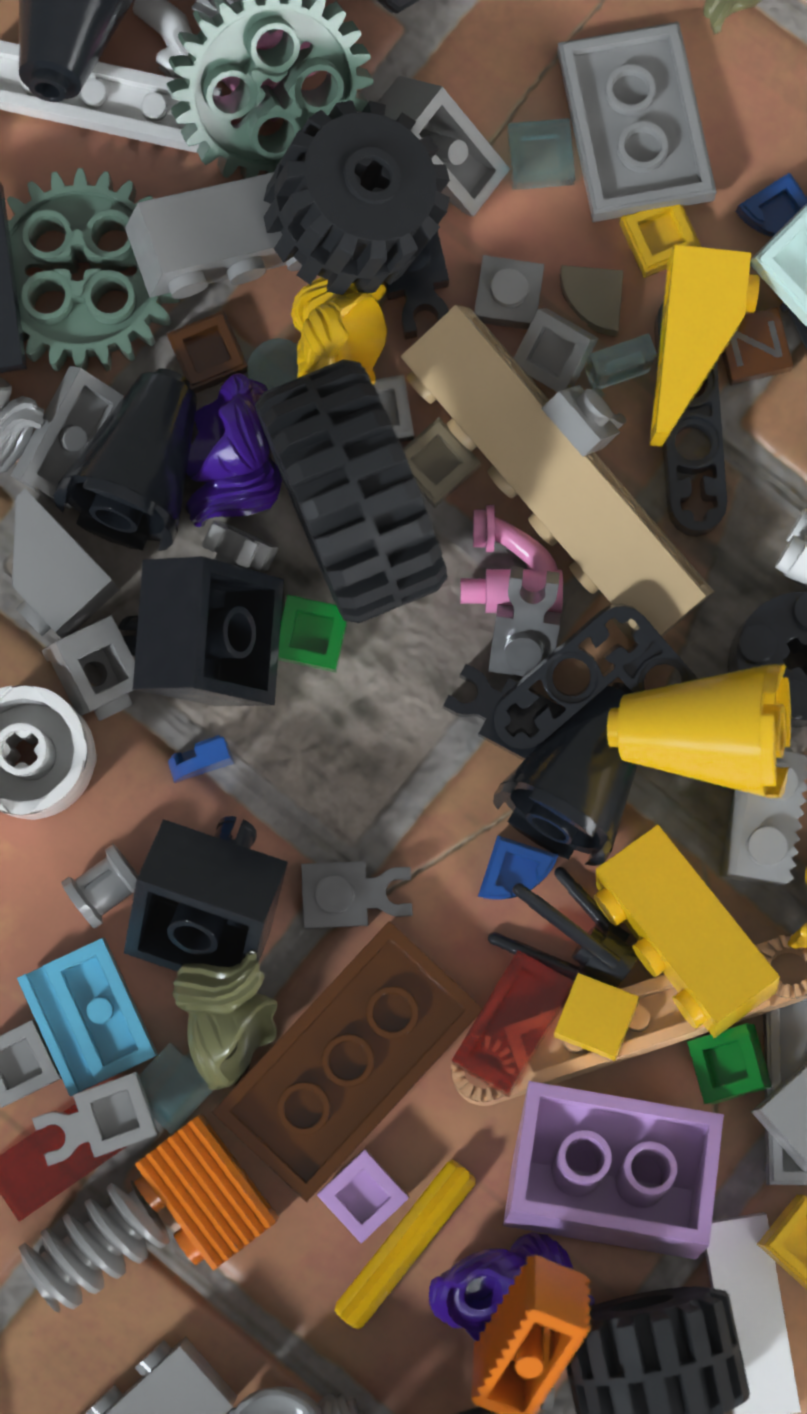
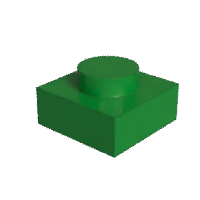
M287 595L280 627L278 660L337 673L348 621L343 620L337 605Z
M746 1023L726 1029L715 1038L709 1034L687 1041L704 1104L713 1105L772 1087L755 1024Z

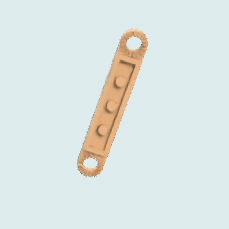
M780 935L778 938L755 945L770 965L777 956L784 953H793L800 956L807 965V947H800L796 950L789 947L787 943L791 936ZM663 974L621 988V990L639 996V1002L616 1061L555 1038L554 1031L564 1009L562 1008L465 1042L454 1054L455 1056L451 1064L452 1079L456 1090L465 1100L475 1105L489 1106L526 1094L529 1081L553 1085L708 1033L709 1031L703 1024L695 1029L687 1022L672 999L678 992ZM807 976L800 984L796 983L792 986L787 983L784 985L779 980L777 992L736 1023L806 999ZM480 1055L495 1057L503 1067L502 1077L499 1079V1082L495 1083L491 1088L486 1087V1089L476 1088L473 1084H470L465 1076L468 1063L473 1058Z

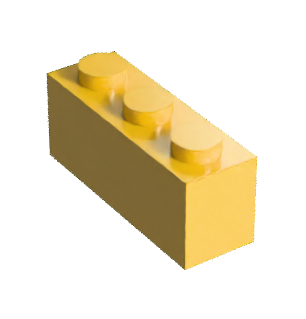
M659 825L653 827L596 868V888L599 891L593 897L600 910L614 926L624 922L638 940L632 946L637 957L654 977L663 972L678 992L672 999L680 1013L693 1028L697 1029L703 1024L713 1038H715L777 992L780 976Z

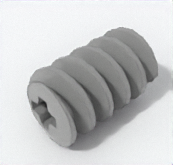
M133 1180L131 1181L133 1191L128 1194L114 1183L106 1186L111 1204L107 1209L91 1197L87 1199L85 1206L89 1221L85 1224L70 1213L64 1215L63 1221L67 1232L65 1238L61 1239L48 1228L41 1231L46 1250L42 1254L36 1252L26 1243L19 1246L23 1264L32 1283L54 1311L60 1313L59 1302L71 1309L78 1307L82 1303L80 1286L93 1294L101 1291L104 1288L102 1270L116 1279L126 1273V1264L123 1254L136 1263L140 1264L148 1258L145 1239L159 1248H163L170 1242L164 1223L158 1213L150 1207L140 1194Z

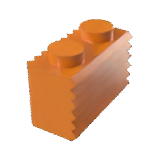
M202 1113L134 1164L142 1174L134 1181L140 1194L155 1212L158 1213L164 1207L168 1209L181 1227L173 1234L182 1251L196 1266L205 1259L214 1271L274 1225L279 1218L268 1200L263 1196Z
M538 1255L527 1257L526 1265L521 1266L520 1275L515 1276V1283L509 1285V1294L503 1295V1303L497 1304V1312L491 1314V1322L486 1323L485 1331L480 1332V1340L474 1341L471 1394L474 1405L497 1414H536L591 1329L588 1324L591 1319L588 1315L591 1310L588 1306L591 1300L588 1297L591 1291L588 1285L591 1281L585 1274Z

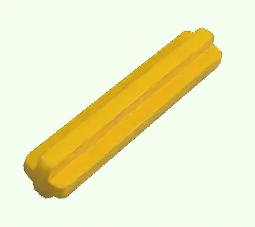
M455 1160L448 1161L339 1298L335 1305V1312L348 1325L358 1330L365 1326L475 1186L476 1178L468 1169Z

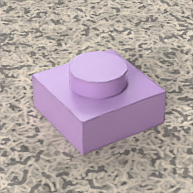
M366 1149L362 1150L317 1193L322 1202L361 1244L409 1199L408 1194Z

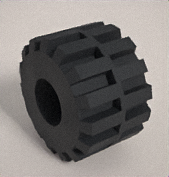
M350 100L336 103L329 115L323 110H319L308 118L302 130L297 132L266 187L263 201L271 204L264 215L267 233L280 231L282 233L274 250L283 263L294 257L302 265L297 276L311 285L317 275L327 279V292L344 295L352 283H355L358 293L367 294L376 292L383 281L391 285L404 274L440 228L438 223L448 210L450 197L441 193L450 181L446 164H433L431 160L438 151V146L430 135L419 140L410 131L416 121L405 113L401 112L396 121L386 117V104L368 101L363 111L357 112L353 101Z
M691 1286L661 1289L620 1297L590 1306L591 1310L588 1315L591 1319L588 1324L591 1329L566 1366L576 1414H726L746 1402L750 1395L729 1293L724 1290Z

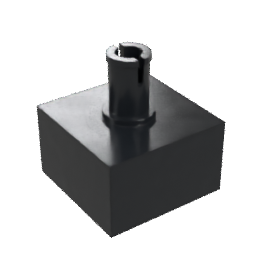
M205 556L143 560L138 616H126L118 627L121 631L137 630V636H122L131 655L135 656L133 689L211 706L275 705L284 579Z
M235 816L221 818L217 824L214 836L163 819L136 880L124 954L177 972L184 964L232 967L241 963L250 950L256 951L259 963L270 935L288 862L250 849L257 838V831L252 824L244 819L235 839H232L233 836L231 835L237 820Z

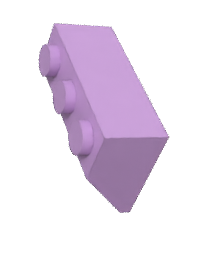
M529 1081L512 1161L503 1226L696 1260L710 1243L724 1114Z

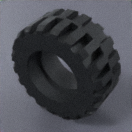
M343 359L265 391L255 404L258 417L309 545L343 620L362 623L437 592L448 577L440 544L423 502L422 494L412 474L402 445L394 431L392 422L381 403L374 385L370 381L365 368H362L361 363Z

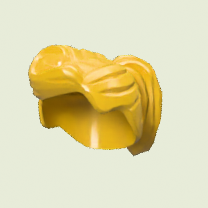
M322 277L313 281L311 285L308 284L303 287L295 296L291 311L294 327L301 332V338L297 343V364L299 366L297 378L345 359L360 362L362 368H365L371 383L374 385L376 376L373 368L383 351L387 338L385 317L378 303V300L386 293V287L382 283L376 292L368 294L358 293L355 283H352L344 295L327 292L328 280Z

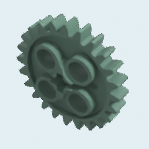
M214 0L218 13L212 18L201 11H194L193 16L201 30L198 35L179 32L178 38L182 46L187 50L188 56L177 55L169 58L173 71L183 78L168 82L167 89L172 99L180 101L170 109L177 124H186L181 130V134L188 147L199 144L197 153L205 165L218 158L217 166L225 178L233 174L239 165L243 179L257 176L260 170L265 171V174L272 173L297 132L301 131L308 118L319 110H323L329 115L336 103L352 100L356 110L363 111L368 101L357 89L373 85L374 79L367 69L359 66L370 60L371 56L363 44H354L362 34L353 21L343 23L346 12L337 1L325 7L326 0H238L231 5L227 0ZM273 29L283 30L282 39L275 47L268 50L257 49V42L265 32ZM304 42H310L309 48L300 50V46ZM319 70L327 71L325 80L316 89H301L303 81L309 74ZM227 77L240 78L238 87L231 94L226 96L213 95L215 86L222 79ZM269 78L273 82L278 83V85L272 89L266 84L262 85V83ZM242 117L238 124H231V120ZM274 117L284 118L282 126L274 134L267 136L258 134L261 125L268 119Z
M83 168L77 169L74 183L69 186L64 185L57 171L52 172L51 190L45 193L33 181L28 182L31 201L24 204L11 196L6 199L14 214L12 219L8 220L23 341L29 339L25 352L28 358L35 362L48 350L49 361L55 371H60L67 357H73L76 367L86 371L89 358L96 356L103 368L109 371L112 366L111 352L117 350L129 361L135 360L131 342L138 338L145 344L153 346L156 342L149 325L152 322L163 326L171 324L169 314L161 304L180 303L181 299L172 298L171 293L149 297L129 238L125 245L117 251L108 252L97 247L101 237L109 231L118 230L126 233L125 227L137 203L134 204L136 190L133 182L128 180L117 192H114L110 174L104 171L96 185L92 186L89 185ZM149 195L145 198H142L138 202L147 201L154 198H152ZM59 231L65 234L64 242L56 250L43 252L36 249L38 239L46 232ZM88 262L91 269L85 270L84 280L74 281L71 274L78 273L79 263ZM31 267H39L44 270L32 276L26 275V271ZM129 267L137 269V272L131 276H125L119 272ZM58 291L65 295L64 303L55 312L45 314L35 310L36 301L44 293ZM109 291H122L128 295L127 303L117 312L105 313L97 309L98 301L102 295Z

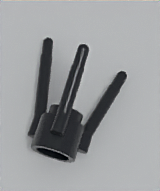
M556 868L554 871L555 877L603 933L596 927L591 928L587 933L521 883L515 884L513 886V893L579 944L572 958L580 963V965L576 966L497 932L489 934V943L568 977L575 981L577 974L580 973L616 988L620 985L638 959L633 947L626 942L630 934L621 927L614 926L606 918L597 903L565 868Z

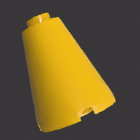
M767 664L623 695L619 708H610L607 720L608 744L610 747L619 748V754L623 761L766 798H781L785 792L789 767H776V760L783 757L785 747H790L791 744L789 678L783 677L786 667L784 664Z

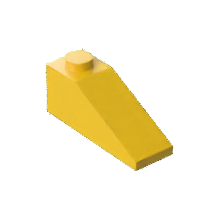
M674 245L667 263L649 446L662 447L736 333L745 313L755 312L760 277L756 274H749L751 252Z

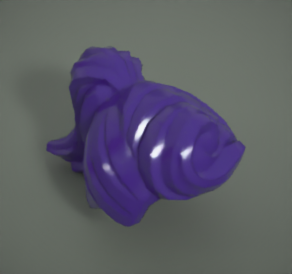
M241 373L233 374L221 385L218 398L212 403L199 408L195 413L198 434L190 447L187 475L193 481L205 483L192 494L186 504V510L190 514V521L194 522L195 527L204 526L210 518L249 516L270 509L278 499L282 477L278 466L268 456L270 446L255 407L259 398L268 388L265 384L249 379Z
M530 1232L518 1237L510 1250L495 1248L473 1253L441 1273V1276L433 1278L429 1286V1305L434 1316L440 1318L444 1323H448L453 1329L464 1328L474 1341L480 1340V1332L485 1331L486 1323L491 1322V1314L497 1312V1304L503 1303V1295L509 1294V1285L515 1283V1276L520 1275L521 1266L526 1265L528 1256L538 1255L574 1270L567 1251L556 1240H552L547 1234ZM588 1295L591 1299L588 1306L595 1305L594 1297Z

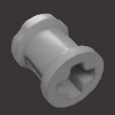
M114 844L105 849L106 857L80 877L77 879L67 877L61 882L63 889L73 904L95 929L103 923L102 915L135 891L138 874Z

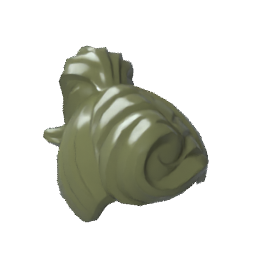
M254 950L247 952L242 962L232 967L184 964L177 972V977L173 982L174 990L172 994L175 1004L189 1013L187 1039L190 1054L197 1071L208 1083L209 1090H219L237 1083L249 1068L254 1051L260 1046L273 1042L277 1036V1028L273 1020V1015L277 1010V1001L266 995L256 994L263 983L265 975L259 970V963L256 951Z

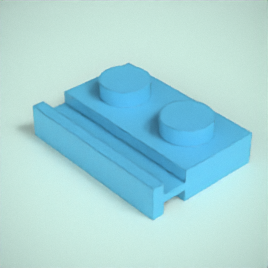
M105 938L96 940L17 978L69 1096L82 1092L158 1056Z

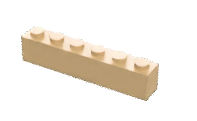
M455 305L400 356L412 370L406 376L411 386L427 402L432 404L436 399L452 417L447 422V426L452 434L468 450L472 451L476 447L480 449L492 464L487 472L493 482L508 497L513 498L517 494L533 511V514L528 517L531 526L549 545L554 546L557 542L562 545L574 559V562L569 565L571 572L590 593L595 594L600 590L612 605L622 603L633 606L643 614L662 637L714 593V590L594 452L583 457L541 409L549 401L548 397L471 308ZM615 617L612 618L622 633L631 641L636 642L631 635L632 630L637 626L636 622L630 619L622 624Z

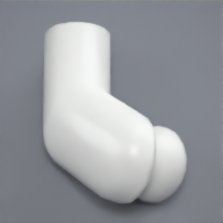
M135 0L133 12L161 34L167 45L165 49L157 54L156 63L160 65L159 68L167 77L183 78L173 71L169 58L177 55L188 56L187 50L182 46L178 38L179 32L192 34L186 15L167 0Z

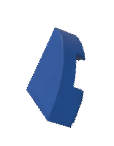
M788 173L739 204L735 212L752 229L766 236L773 237L807 203V197L791 173Z
M220 735L196 743L192 750L174 753L167 761L174 783L235 764L228 742Z
M497 836L478 897L490 900H505L517 897L513 893V886L517 883L525 885L530 890L534 889L551 872L558 855Z

